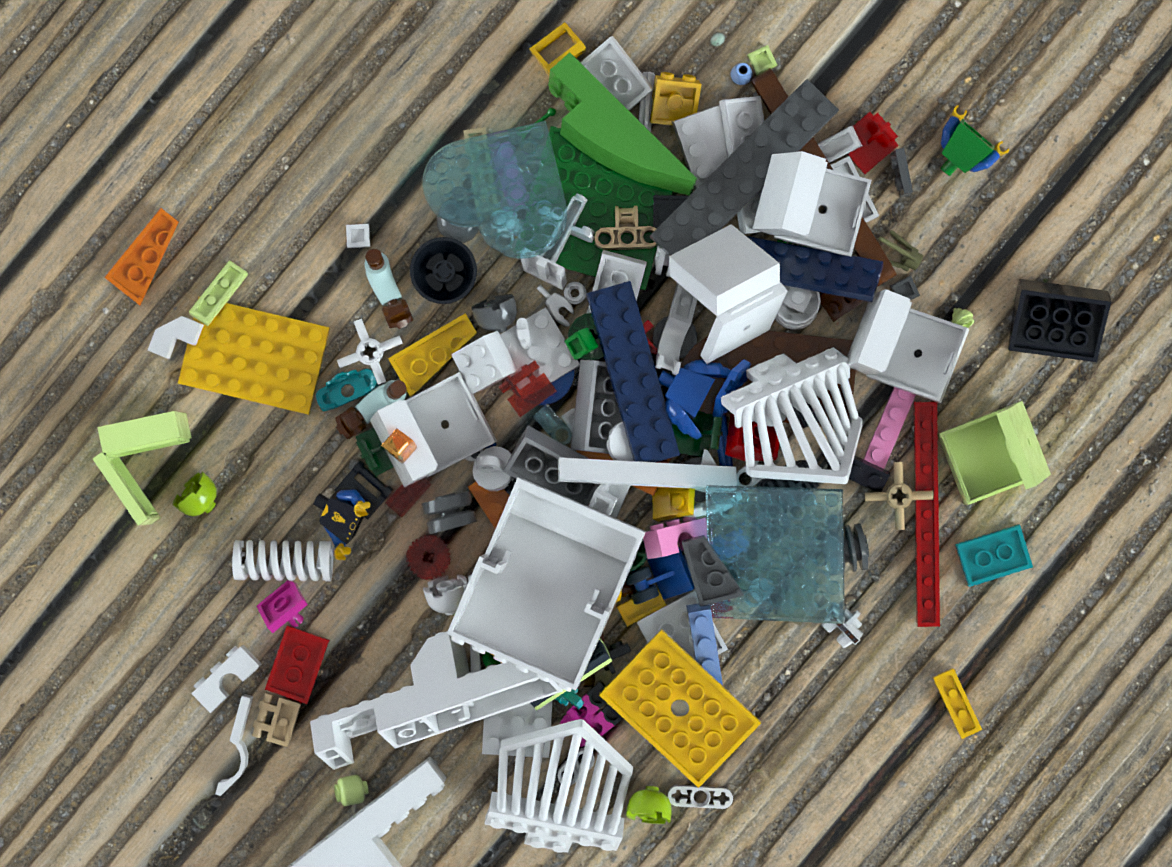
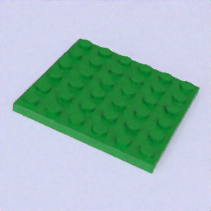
M550 127L516 256L520 257L524 248L538 255L542 254L556 227L537 216L539 209L548 207L555 212L554 216L561 220L572 197L576 194L584 196L588 201L575 226L581 229L583 226L589 227L595 232L594 238L600 228L615 227V206H619V208H633L634 205H637L638 227H653V195H671L672 191L637 182L611 170L577 149L561 136V128ZM647 232L644 234L643 238L645 242H654L650 238L652 232ZM603 233L599 235L598 241L606 245L610 243L611 237ZM624 233L621 236V241L625 244H630L634 240L630 233ZM570 235L556 264L564 267L566 270L596 278L603 250L595 245L594 240L590 243ZM657 246L652 249L606 250L647 262L640 290L645 291Z

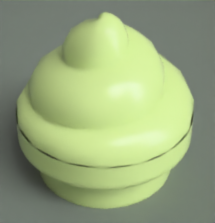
M954 308L952 323L969 328L974 323L973 314L966 309Z

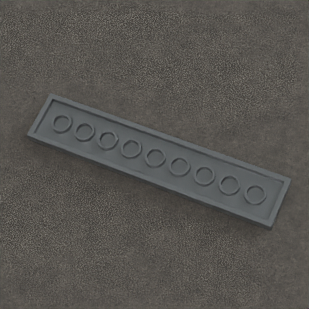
M806 79L650 235V238L671 256L721 230L763 188L772 154L799 152L838 113L839 109Z

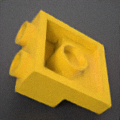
M661 72L660 76L655 75L654 90L652 91L651 123L673 125L672 121L697 113L702 84L699 80H696V76L683 74L682 78H676L670 72Z

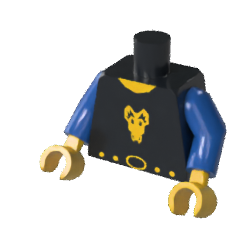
M337 490L330 498L319 493L313 503L314 506L323 510L319 522L324 526L335 546V559L346 560L345 555L351 553V548L345 547V545L356 536L364 517L368 515L367 510L370 508L371 502L363 499L357 490Z

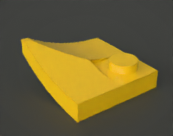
M658 487L655 495H652L653 520L660 522L694 515L695 489Z

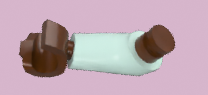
M370 249L365 255L366 276L382 306H385L382 308L387 324L389 328L401 329L406 327L407 323L413 321V317L406 300L402 299L396 285L389 260L380 250Z
M391 380L383 383L355 406L357 412L353 407H350L335 418L336 428L339 433L343 434L345 438L351 439L366 428L363 421L367 424L370 423V419L378 410L400 399L403 401L407 390L405 383L400 380Z

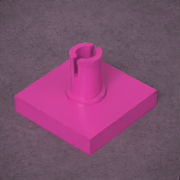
M287 580L256 607L266 627L274 633L287 621L292 627H298L299 625L295 621L297 620L301 624L304 619L298 612L308 604L296 582Z

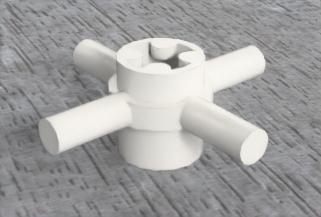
M362 319L354 321L361 342L357 346L356 353L338 359V365L342 368L361 361L363 364L371 366L377 384H382L386 382L379 362L383 357L384 351L403 344L402 339L399 335L380 343L375 339L369 338ZM365 347H375L374 357L369 358V356L365 355L363 352Z

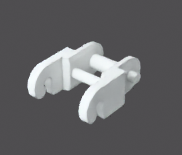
M519 318L517 320L518 340L522 342L521 346L523 349H528L531 346L529 324L525 318Z

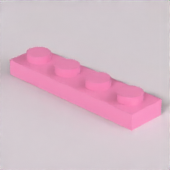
M896 387L893 388L865 453L864 460L883 469L885 468L916 394Z

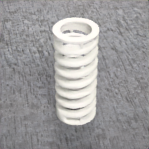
M235 540L232 557L234 580H246L248 576L252 580H258L262 575V578L268 581L274 575L277 581H281L286 575L289 581H294L298 575L301 581H306L310 575L312 581H318L321 574L322 580H332V541L319 542L316 568L312 541L307 542L304 568L301 541H295L292 568L289 541H283L280 568L276 540H272L270 544L268 568L264 540H260L258 543L256 568L254 565L253 541L248 540L246 542V553L242 552L244 541ZM246 554L245 564H242V556Z

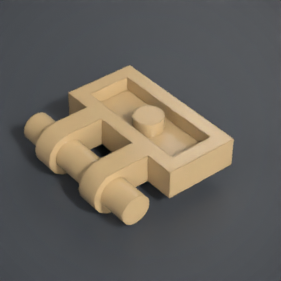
M265 692L263 700H260L258 705L260 710L257 720H254L252 725L254 727L252 736L261 738L262 731H267L266 741L288 747L301 703L279 697L277 705L271 703L273 694ZM268 711L274 712L271 724L265 722Z

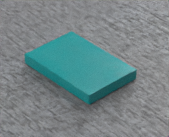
M1020 524L955 544L968 587L1033 568Z

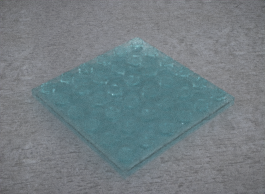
M707 485V540L744 592V596L709 604L712 618L844 624L843 489Z

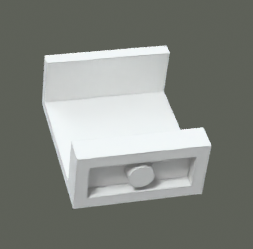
M600 484L595 490L588 507L617 518L631 485Z

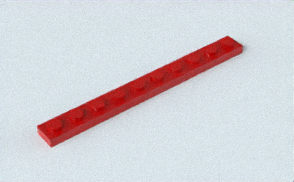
M914 402L915 491L933 490V500H915L916 626L940 627L937 402Z

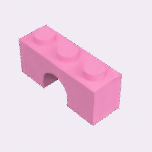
M684 517L682 518V523H680V519L666 522V527H664L663 523L650 526L651 531L645 532L643 537L647 558L653 559L679 553L677 540L681 551L684 550L682 540L705 535L711 544L706 518Z

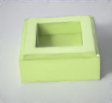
M768 45L747 55L756 75L777 66Z

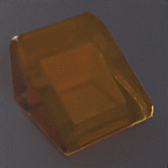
M397 428L381 445L402 464L417 448L415 442Z

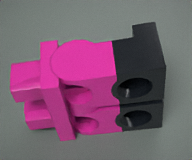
M599 680L581 697L582 701L585 702L580 709L573 705L568 708L567 714L562 718L560 724L582 719L602 736L620 722L623 717L609 704L604 706L599 712L597 711L607 703L599 696V693L606 687ZM583 737L581 738L580 747H583L586 742Z

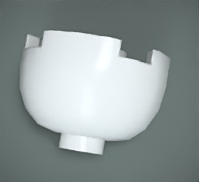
M448 575L429 581L428 588L423 587L428 605L439 613L454 615L468 581L463 575H457V578L449 580Z

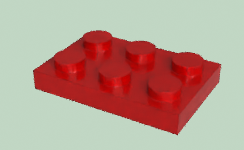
M287 625L265 690L308 704L330 639Z

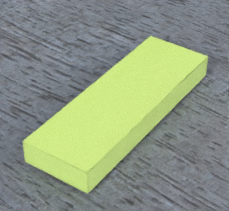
M229 260L190 309L189 314L208 326L248 276V272Z

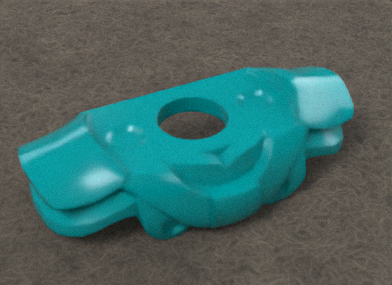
M363 369L358 372L357 370L343 371L336 374L333 379L326 382L325 387L317 391L316 400L320 409L325 412L365 396L379 385L373 371L370 369ZM345 385L353 386L354 393L352 396L344 397L341 391Z

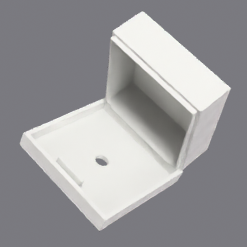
M803 151L772 154L752 229L774 235V238L844 256H852L872 180L827 169L828 162H825V158ZM821 205H824L827 208V212L824 214H821L818 211V208Z
M732 224L669 256L670 277L717 316L700 355L706 364L770 330L787 293L786 288L780 283L779 262Z
M887 289L875 293L873 302L868 301L847 355L849 359L848 365L851 369L866 374L870 379L941 403L969 329L911 309L912 302H910L909 298ZM916 350H921L922 356L916 358L914 356V352Z
M460 372L407 400L402 401L400 399L378 410L370 419L404 488L425 477L428 478L497 442L474 395L470 393ZM443 420H447L449 422V427L447 429H444L441 426Z

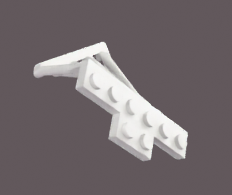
M834 347L797 364L785 354L757 364L746 370L747 378L753 383L721 397V404L734 414L735 427L740 428L743 426L746 473L750 477L835 484L848 483L862 429V418L858 416L848 380L850 378L849 359ZM837 384L841 385L848 413L850 416V421ZM827 390H829V391L831 392V395H832V398H833V401H834L836 410H835V408H834V405H833V403H832V401H831V398H830V396H829ZM817 396H818L819 398H821L822 403H823V405H824V407H825V410H826V412H827V414H828V417H829V419H830V421H831V424H830V422H829V420H828V418H827V416H826V414H825V412H824V410H823V408H822V406H821V404H820V402H819ZM807 403L811 405L827 439L825 438L821 428L819 427ZM793 407L802 413L832 470L822 469L818 466ZM779 411L787 416L809 468H799L795 464ZM766 415L772 419L787 467L776 466L773 463L765 420ZM753 421L757 423L764 465L755 464L752 433Z
M582 719L501 740L499 750L498 792L491 793L490 806L485 816L484 824L496 829L505 828L517 833L525 832L524 844L531 845L534 848L552 849L558 853H568L572 842L579 843L582 846L600 847L606 851H617L623 838L625 818H621V813L633 773V766ZM573 735L559 794L555 803L552 804L550 802L564 737ZM583 737L586 740L572 800L569 807H567L565 803L581 738ZM554 740L541 800L537 801L536 796L544 742ZM535 745L527 798H522L526 747ZM593 749H596L598 751L586 803L582 809H579ZM516 750L512 795H508L506 793L508 752ZM605 760H607L610 764L599 809L593 812ZM618 770L622 774L613 812L611 815H606Z

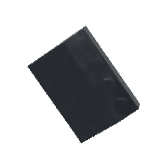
M1019 279L1014 300L1008 351L1097 362L1112 302L1109 292L1106 290Z

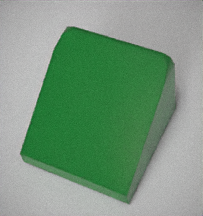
M589 328L579 330L564 340L574 360L598 348V344Z

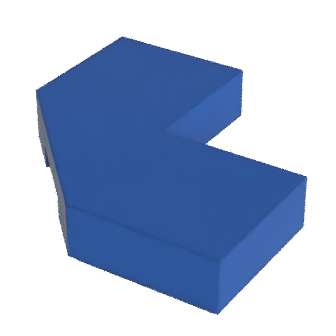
M744 359L731 370L716 396L713 410L714 416L722 417L729 411L721 404V397L737 390L748 380L746 370L750 368V362Z

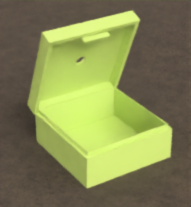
M1023 401L938 433V439L964 505L975 503L1021 484H1024L1025 489L1035 487L1051 475Z
M171 411L97 427L102 452L94 457L93 461L137 525L153 524L161 517L120 457L190 442L189 439H192L186 413Z

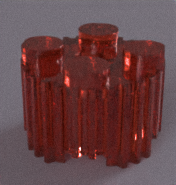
M432 534L429 536L424 535L416 538L412 545H409L410 549L407 550L406 562H409L407 566L411 567L410 571L413 570V574H417V577L425 580H433L434 577L437 579L447 572L446 569L450 568L448 565L452 563L450 562L452 552L449 551L451 547L448 548L449 544L445 543L446 540H441L442 537L437 538V535L433 536ZM426 551L434 553L433 563L424 560V553Z

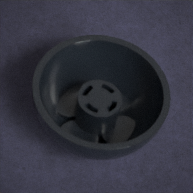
M438 237L425 242L417 249L411 260L410 277L414 288L423 298L437 304H450L461 300L471 291L477 277V265L472 252L465 244L453 238Z

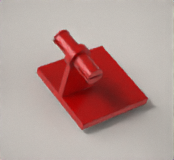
M869 112L853 126L862 146L847 155L850 156L851 160L864 175L899 146L895 141L898 135L890 127L889 121L886 123L879 113L873 116Z

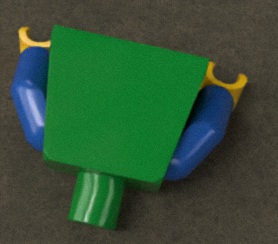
M959 105L954 108L952 116L942 130L941 146L944 149L942 154L947 160L940 168L948 176H951L957 168L964 173L988 169L1000 156L1009 152V148L1004 152L1000 150L999 147L1003 141L994 146L963 120L967 110H965L963 115L957 114L956 110Z

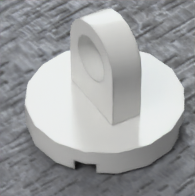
M493 446L483 450L477 456L473 465V476L478 485L488 491H499L505 489L511 480L513 481L514 477L503 472L511 456L508 450Z

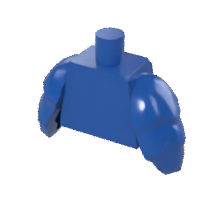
M702 359L687 363L683 368L679 369V373L675 376L664 370L662 371L659 383L669 388L664 396L666 399L667 415L672 424L677 425L683 434H688L694 439L702 437L700 431L690 418H695L715 380L711 377L727 378L731 369L717 362L706 364Z

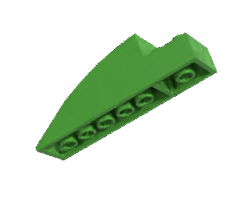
M570 52L550 69L549 91L556 98L560 97L565 102V107L570 111L562 118L561 136L595 161L637 182L688 196L693 193L697 178Z

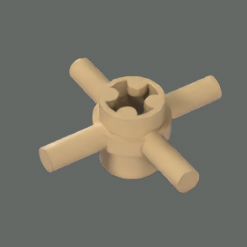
M893 462L894 484L889 486L886 492H865V501H887L889 506L895 509L896 530H905L904 508L909 506L912 500H933V490L912 491L909 486L903 483V462ZM898 489L905 494V498L899 503L897 499L893 498V494L897 493Z

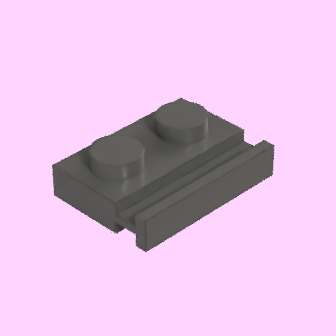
M904 148L895 149L890 156L891 167L894 169L896 176L894 179L895 187L899 191L900 197L909 196L913 189Z

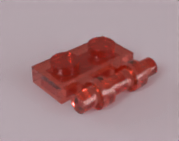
M535 360L528 365L525 364L520 367L522 370L512 377L509 375L504 379L505 382L498 386L503 394L509 389L513 391L514 394L507 400L520 418L557 392L544 373L537 378L535 377L533 372L540 368ZM528 377L531 382L522 389H519L516 384Z

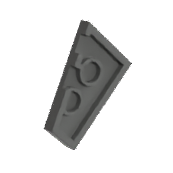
M705 535L682 540L700 607L744 596V592Z

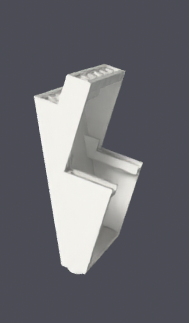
M517 477L486 553L479 556L447 634L452 636L451 640L463 645L466 642L473 645L472 649L476 652L485 654L487 651L493 654V658L499 662L507 663V661L516 664L515 668L522 672L528 673L530 670L537 673L536 677L543 681L549 682L551 679L558 682V687L569 692H571V689L576 690L636 558L646 531L526 479Z

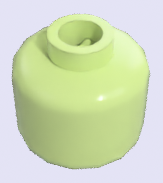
M359 775L341 777L337 784L334 785L336 800L341 802L343 806L361 804L365 799V795L369 793L367 782L362 781Z

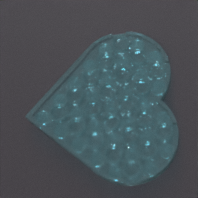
M546 121L449 143L439 149L426 165L423 174V191L431 210L438 217L450 222L452 225L460 227L478 226L485 242L491 248L496 249L507 257L522 259L543 254L556 244V241L565 230L567 206Z

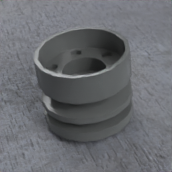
M860 523L854 524L853 535L849 525H846L844 528V536H840L837 527L821 530L824 558L830 576L845 573V563L848 562L852 572L857 571V561L861 570H868V542Z

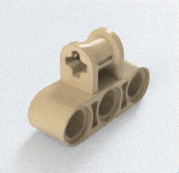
M634 205L633 208H619V206H615V227L600 228L595 234L594 241L595 245L601 250L652 249L657 244L655 242H645L643 236L647 232L653 233L656 228L651 226L638 227L637 205ZM603 233L611 237L610 243L606 245L598 241L599 235ZM622 234H632L633 242L630 244L623 243L621 241Z

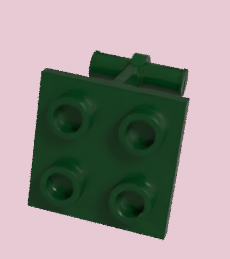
M698 411L695 418L690 419L702 435L699 439L683 434L677 425L671 422L680 454L702 457L704 449L708 450V452L709 448L719 449L720 437L723 436V431H721L723 418L713 417V414Z
M374 427L356 436L357 442L355 443L361 452L360 457L365 460L369 470L373 471L375 477L394 468Z

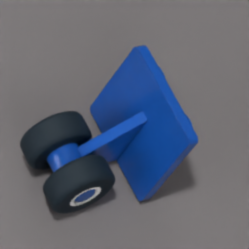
M679 547V553L653 559L647 558L654 575L653 578L646 580L652 576L647 566L628 573L625 582L628 586L634 584L637 591L631 595L634 604H640L659 596L655 585L649 587L650 584L655 582L663 599L695 589Z

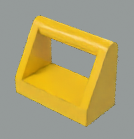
M564 22L529 48V50L546 73L550 75V69L569 52L577 59L586 52V47ZM564 33H567L575 45L548 64L539 52Z

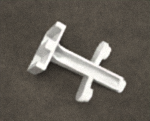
M576 194L572 197L561 220L554 216L555 212L550 208L543 207L539 209L537 216L555 226L556 229L541 255L524 248L520 255L523 271L561 290L564 289L567 283L565 268L556 264V261L569 236L573 235L590 243L594 240L593 235L595 232L586 226H583L582 229L575 226L588 201L584 196Z

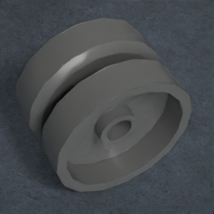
M470 491L460 494L451 493L436 497L433 501L421 503L424 515L429 516L439 513V518L427 522L429 534L477 522L474 510L470 509L460 512V507L468 506L472 503Z

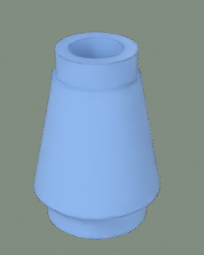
M738 63L731 69L730 75L734 83L746 85L751 81L753 72L746 63ZM742 68L744 69V71H747V73L741 74L739 72V69Z

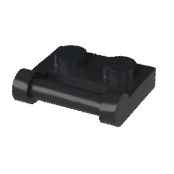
M360 460L334 491L357 490L363 499L371 502L370 508L367 510L368 515L365 516L369 520L394 489L390 485L387 487L375 477L374 474L364 467L366 464ZM358 473L381 492L378 498L355 479Z

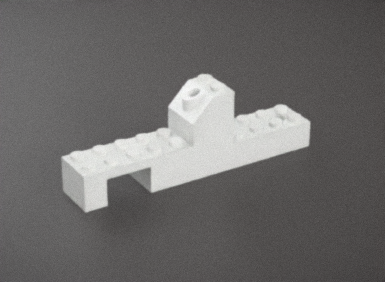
M439 632L426 640L410 665L413 686L402 687L399 691L382 694L373 700H365L358 705L341 708L338 712L321 715L318 719L310 721L314 752L335 770L354 763L351 738L377 730L396 749L563 692V689L558 687V682L551 679L549 682L537 678V673L529 670L528 673L516 669V664L510 661L498 665H490L478 672H469L464 647L452 641V636L448 635L447 632Z
M428 757L288 867H402L380 838L390 830L391 824L394 821L396 824L403 821L411 808L414 810L420 808L427 800L426 797L429 794L435 796L443 790L447 777L434 760Z

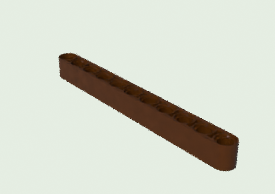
M771 68L750 79L770 115L788 98L787 93ZM814 137L799 151L825 158V162H828ZM828 162L826 168L833 170L830 163ZM862 217L853 250L857 257L883 261V269L878 282V286H880L897 274Z

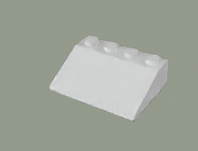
M720 105L672 121L686 166L697 178L695 190L728 158Z

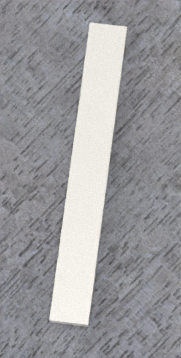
M561 457L558 459V482L732 491L737 489L736 467Z

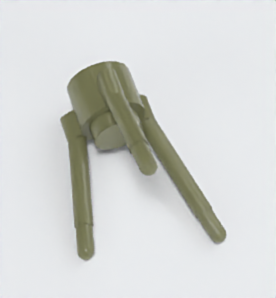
M893 230L890 231V234L905 246L906 250L882 236L878 238L881 242L902 254L900 261L903 263L889 260L892 266L907 272L909 269L915 271L919 267L924 255L918 253V249L911 246Z

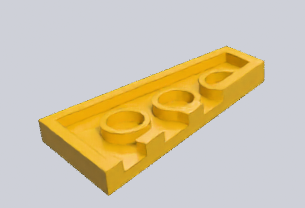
M465 313L388 358L400 380L405 383L410 397L452 358L451 354L460 350L477 332Z

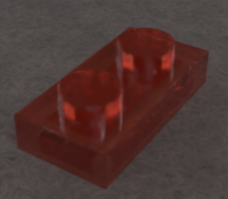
M425 478L405 488L402 484L385 504L403 518L432 484Z

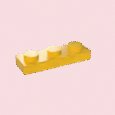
M954 668L932 677L960 738L964 739L981 731L982 728Z

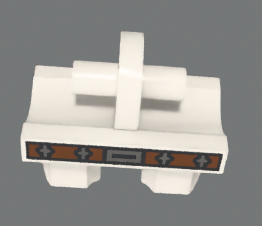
M834 605L822 623V626L828 632H832L836 627L842 631L836 640L843 648L852 643L856 645L863 635L858 629L862 625L857 619L861 614L858 610L851 613L846 608L841 612Z

